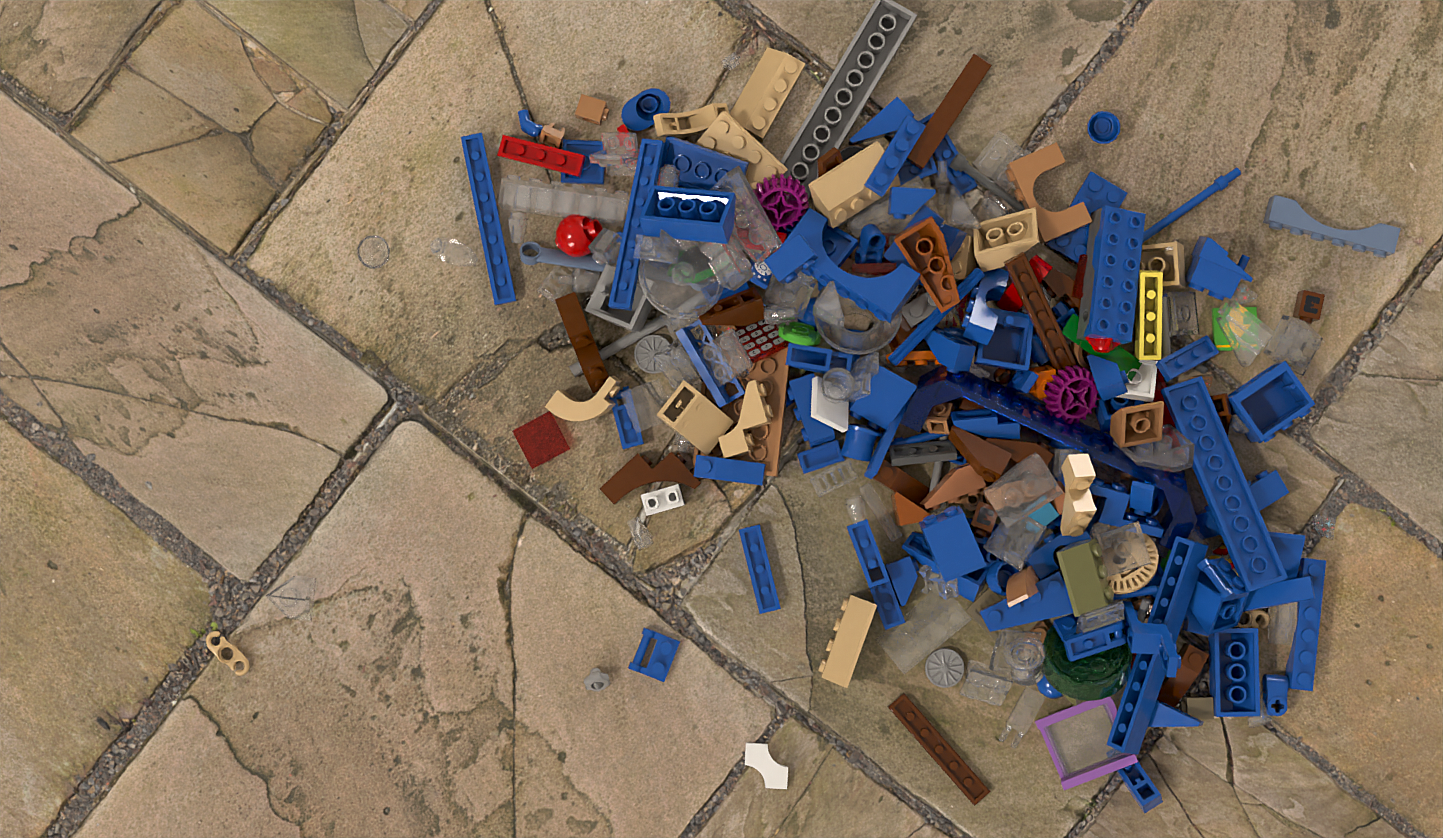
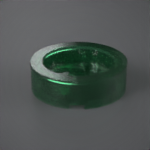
M1052 625L1047 631L1042 650V668L1048 682L1063 695L1084 701L1100 700L1117 693L1129 679L1132 653L1128 642L1091 656L1070 661L1067 657L1064 642L1061 640L1055 627ZM1114 633L1109 634L1110 639L1114 637Z

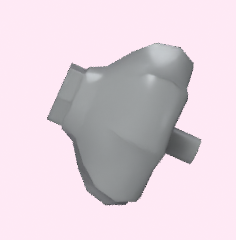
M593 668L590 671V675L584 679L585 688L594 692L604 690L611 683L608 674L602 673L599 668Z

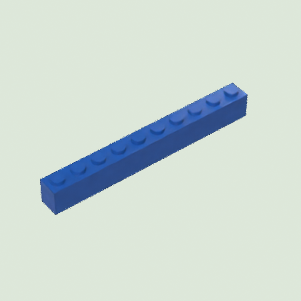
M1179 536L1175 538L1147 622L1166 624L1169 633H1172L1173 644H1176L1200 573L1197 565L1204 560L1208 549L1207 545ZM1136 654L1106 744L1123 753L1139 754L1165 677L1158 654Z

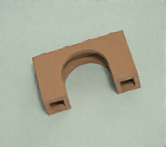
M1057 142L1010 162L1006 166L1007 170H1005L1008 180L1010 182L1013 181L1015 185V196L1019 202L1022 201L1024 210L1034 207L1037 210L1038 236L1041 245L1092 222L1084 202L1060 212H1050L1040 207L1034 198L1033 186L1037 177L1065 163Z

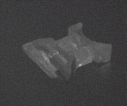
M923 565L918 571L925 581V587L921 592L929 594L931 591H935L945 600L952 597L958 598L957 578L945 583L941 575L932 572L931 566Z

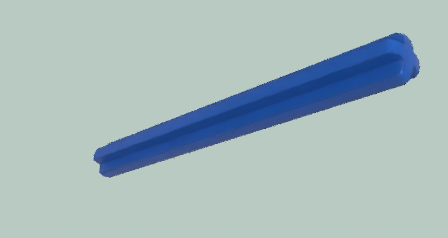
M975 268L957 286L960 301L984 277L985 274L981 269ZM956 305L943 313L937 307L888 357L889 361L895 366L898 365Z

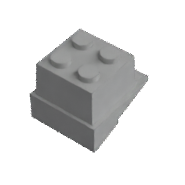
M606 264L585 311L634 333L637 331L641 332L658 295L656 291L658 285L651 280L638 276L632 311L610 308L608 304L616 267Z

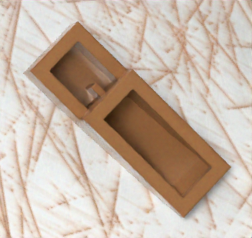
M1032 565L1009 577L1006 587L1007 604L1009 607L1039 592L1035 585L1039 579Z

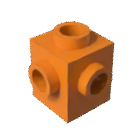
M1049 365L1029 369V371L1039 375L1029 391L1031 395L1039 400H1043L1047 396L1044 390L1049 388L1046 382H1052V375L1057 376L1056 370Z

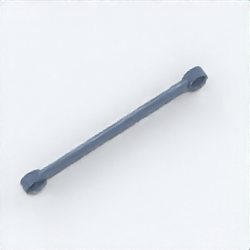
M533 241L525 242L520 247V259L527 265H535L540 262L603 272L606 264L616 267L618 260L594 255L572 257L565 254L562 250L542 248ZM533 249L538 254L536 256H528L523 252ZM641 263L639 276L643 278L689 285L699 292L710 285L712 277H710L708 282L705 283L687 282L684 278L667 276L666 273L669 268L666 270L660 267L657 270L646 263Z

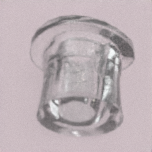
M1021 638L1010 642L1004 648V658L1007 664L1011 666V678L1015 683L1022 686H1031L1043 678L1044 670L1042 663L1045 659L1046 651L1041 641L1035 638Z

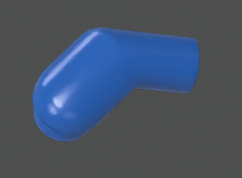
M528 110L518 111L521 130L531 137L540 136L543 126L530 121Z

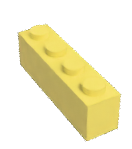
M1139 270L1135 312V357L1138 360H1161L1163 272L1159 270Z

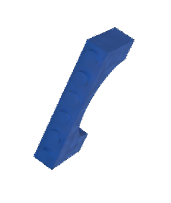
M809 208L781 247L798 234L802 235L818 256L815 260L816 263L808 270H801L802 273L815 277L825 287L830 286L841 297L853 300L858 307L871 311L879 320H886L891 323L918 286L921 274L903 263L891 273L875 278L858 277L843 271L830 260L823 247L822 238L827 230L828 218Z

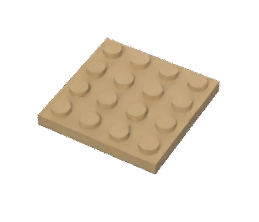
M725 110L720 113L695 143V145L749 163L739 202L735 205L734 224L741 225L751 213L750 198L752 190L757 189V182L764 184V177L771 180V176L774 174L776 178H779L781 173L784 175L788 170Z

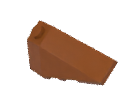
M930 216L914 223L898 233L894 239L895 243L912 269L921 274L920 281L940 312L943 313L958 304L960 297L944 234L933 217Z

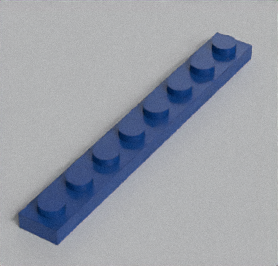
M477 133L462 136L461 142L494 304L497 306L516 302L483 134Z
M641 140L608 304L610 308L632 311L646 240L639 217L652 185H657L665 145L662 140Z

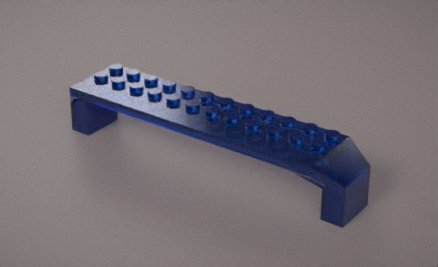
M941 365L919 377L916 383L917 388L909 398L900 420L901 424L920 432L933 406L964 397L1164 490L1169 508L1160 523L1164 531L1162 537H1158L1159 544L1172 550L1176 536L1188 538L1198 519L1185 470L1145 451L1130 446L1120 448L1112 436L1104 432L1101 433V431L1080 421L1079 423L1072 422L1069 424L1064 422L1065 420L1062 417L1057 418L1054 414L1051 416L1045 408L1046 405L973 371L952 373L946 370V366Z

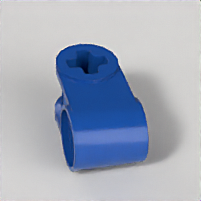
M868 224L861 230L859 244L855 251V263L862 264L860 266L872 264L874 267H879L875 266V264L882 263L886 238L875 224Z
M1263 675L1262 708L1267 715L1282 716L1287 711V693L1289 688L1287 675ZM1278 704V709L1271 708V705Z

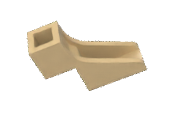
M753 380L748 382L737 426L728 434L718 437L725 459H732L754 452L752 448L754 446V439L751 433L748 434V431L772 423V409L769 404H766V388L760 381Z
M1089 454L1067 455L1061 466L1065 481V499L1060 526L1062 536L1071 535L1076 537L1083 535L1096 512L1089 490L1096 474Z

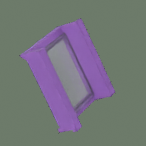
M1109 692L1084 701L1077 706L1074 705L1035 720L1059 773L1064 790L1138 762L1136 754L1123 753L1106 745L1118 711Z

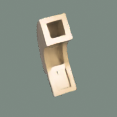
M712 103L683 113L656 114L653 116L657 136L683 138L705 133L722 111L725 110L729 114L727 103Z
M609 376L598 393L592 399L585 402L573 398L565 390H557L545 408L556 416L570 421H588L599 418L615 406V403L609 398H613L619 392V385L622 381L616 376Z

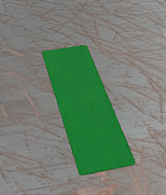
M1072 314L1062 330L1063 335L1077 345H1080L1081 348L1091 355L1117 363L1120 371L1125 370L1126 374L1128 373V379L1132 381L1137 372L1130 370H1139L1142 365L1139 362L1140 360L1120 346L1115 347L1109 353L1094 351L1088 341L1077 339L1079 317Z

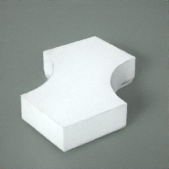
M746 742L745 765L754 767L762 774L765 788L787 789L788 766L778 764L772 759L767 743Z

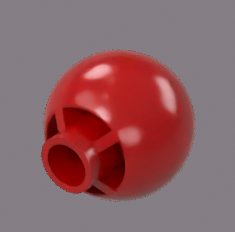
M572 214L561 220L557 226L555 243L565 254L572 257H583L595 249L603 229L597 219L592 220L583 214Z

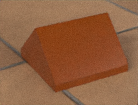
M893 492L891 494L897 526L918 523L931 515L900 493Z

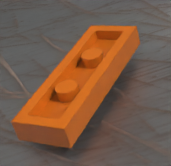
M911 351L894 367L908 366L907 363H915V366H926L928 362H935L936 366L942 364L938 362L932 351ZM892 353L886 355V362H887V364L891 363V362L889 361L888 357H889Z

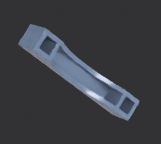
M1277 195L1269 198L1263 223L1269 224L1271 229H1288L1291 234L1298 236L1307 234L1316 241H1323L1325 239L1332 241L1331 244L1335 246H1352L1354 251L1365 252L1367 250L1380 258H1386V256L1395 253L1401 229L1382 223L1360 230L1331 228L1310 217L1296 200Z

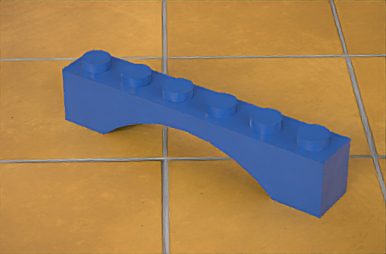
M1301 558L1297 578L1308 576L1312 578L1316 599L1296 602L1294 636L1285 671L1290 689L1313 691L1326 560Z

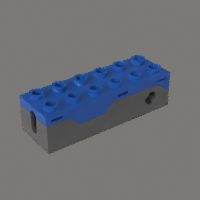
M1104 206L1091 212L1092 222L1089 225L1077 339L1088 341L1096 352L1109 353L1117 346L1132 342L1146 215L1144 213Z

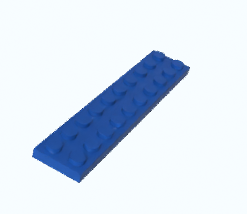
M1202 376L1163 388L1161 390L1163 399L1236 572L1245 585L1243 588L1246 593L1287 579V574Z

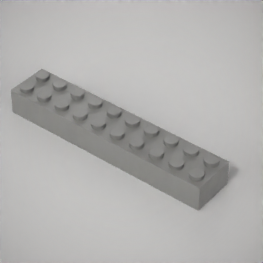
M876 0L780 161L788 169L784 174V178L786 179L791 175L793 181L798 179L800 185H803L806 190L805 192L808 193L807 201L811 198L808 184L818 178L817 159L833 147L838 150L840 149L916 20L917 14L893 0Z

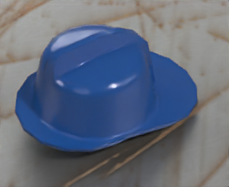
M650 88L640 92L625 103L621 114L623 123L627 128L634 131H641L654 124V115L669 112L671 104L669 96L657 88Z

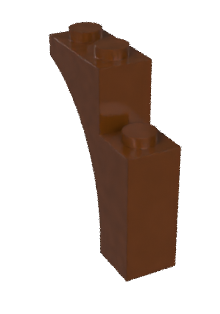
M575 292L555 299L581 369L592 393H595L601 389L609 375Z
M671 451L653 469L650 467L653 464L645 454L640 456L637 453L599 489L615 505L634 489L649 483L662 481L676 482L696 489L701 483L698 481L700 477H694V469L692 468L689 471L684 465L687 461L678 452L674 455Z

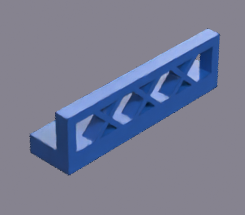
M697 320L691 325L675 332L719 408L745 394L744 387L707 325H702L700 320ZM698 325L704 331L702 340L696 339L691 332ZM705 344L713 346L715 350L713 359L705 356ZM716 363L722 364L726 368L725 377L717 376L715 373ZM727 382L734 383L739 392L729 397L725 390Z

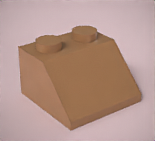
M1158 401L1120 408L1111 415L1110 435L1118 446L1123 448L1161 441L1164 402Z

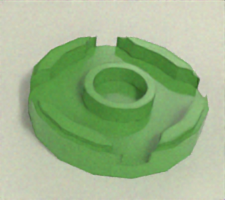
M783 322L779 325L778 335L791 343L813 346L818 345L822 338L820 330L814 331L815 328L809 324L789 322V325H786Z

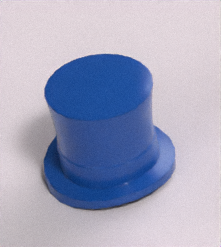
M848 424V430L846 431L845 441L840 454L855 460L870 462L877 436L882 437L883 433L869 425Z

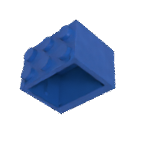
M1286 361L1272 364L1228 395L1231 415L1250 443H1261L1263 441L1265 443L1276 436L1274 432L1280 429H1287L1293 424V419L1306 416L1311 412L1310 407L1315 405Z

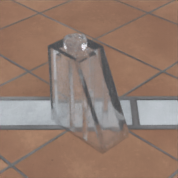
M1235 300L1228 303L1224 302L1217 311L1219 315L1216 320L1239 364L1243 368L1248 367L1268 343L1275 331Z

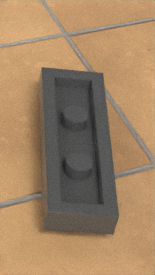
M950 440L889 446L892 466L957 460L956 448Z

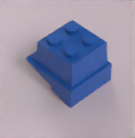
M1199 236L1191 255L1193 258L1185 276V280L1189 282L1188 287L1201 292L1206 289L1209 291L1207 295L1222 301L1224 298L1231 299L1240 280L1248 282L1253 280L1244 271L1250 257L1242 254L1238 264H1236L1227 257L1228 252L1213 239Z
M989 308L998 316L997 323L988 345L977 342L974 364L1022 372L1029 371L1033 324L1028 314Z

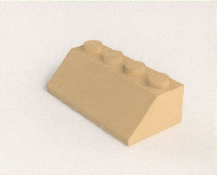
M767 47L729 115L756 140L763 143L803 73L805 63L788 53Z
M874 142L808 184L815 210L828 218V226L835 228L881 198V196L864 186L884 153V149L879 142ZM898 173L884 195L889 193L891 187L900 186Z
M850 594L848 598L844 597L840 610H843L841 619L837 618L833 627V630L836 631L834 639H829L826 651L829 653L826 660L822 659L818 669L821 672V678L848 688L877 607L875 603Z

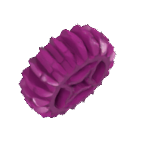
M782 173L779 178L772 174L771 180L764 177V184L757 182V189L752 190L750 198V209L755 220L759 219L761 226L766 224L768 230L772 226L775 227L776 231L782 226L786 230L789 224L794 227L795 221L799 222L807 212L806 208L809 207L807 201L808 193L805 192V187L800 185L798 179L793 181L791 175L786 179ZM784 191L791 193L795 197L785 194ZM781 197V203H779V207L777 208V202H780Z
M1075 365L1073 367L1066 366L1065 370L1058 369V375H1052V382H1046L1049 388L1044 390L1047 395L1043 398L1044 402L1047 403L1045 408L1059 422L1071 424L1072 422L1079 423L1080 419L1086 420V414H1092L1091 409L1097 407L1096 400L1101 399L1097 395L1099 392L1092 372L1084 367Z

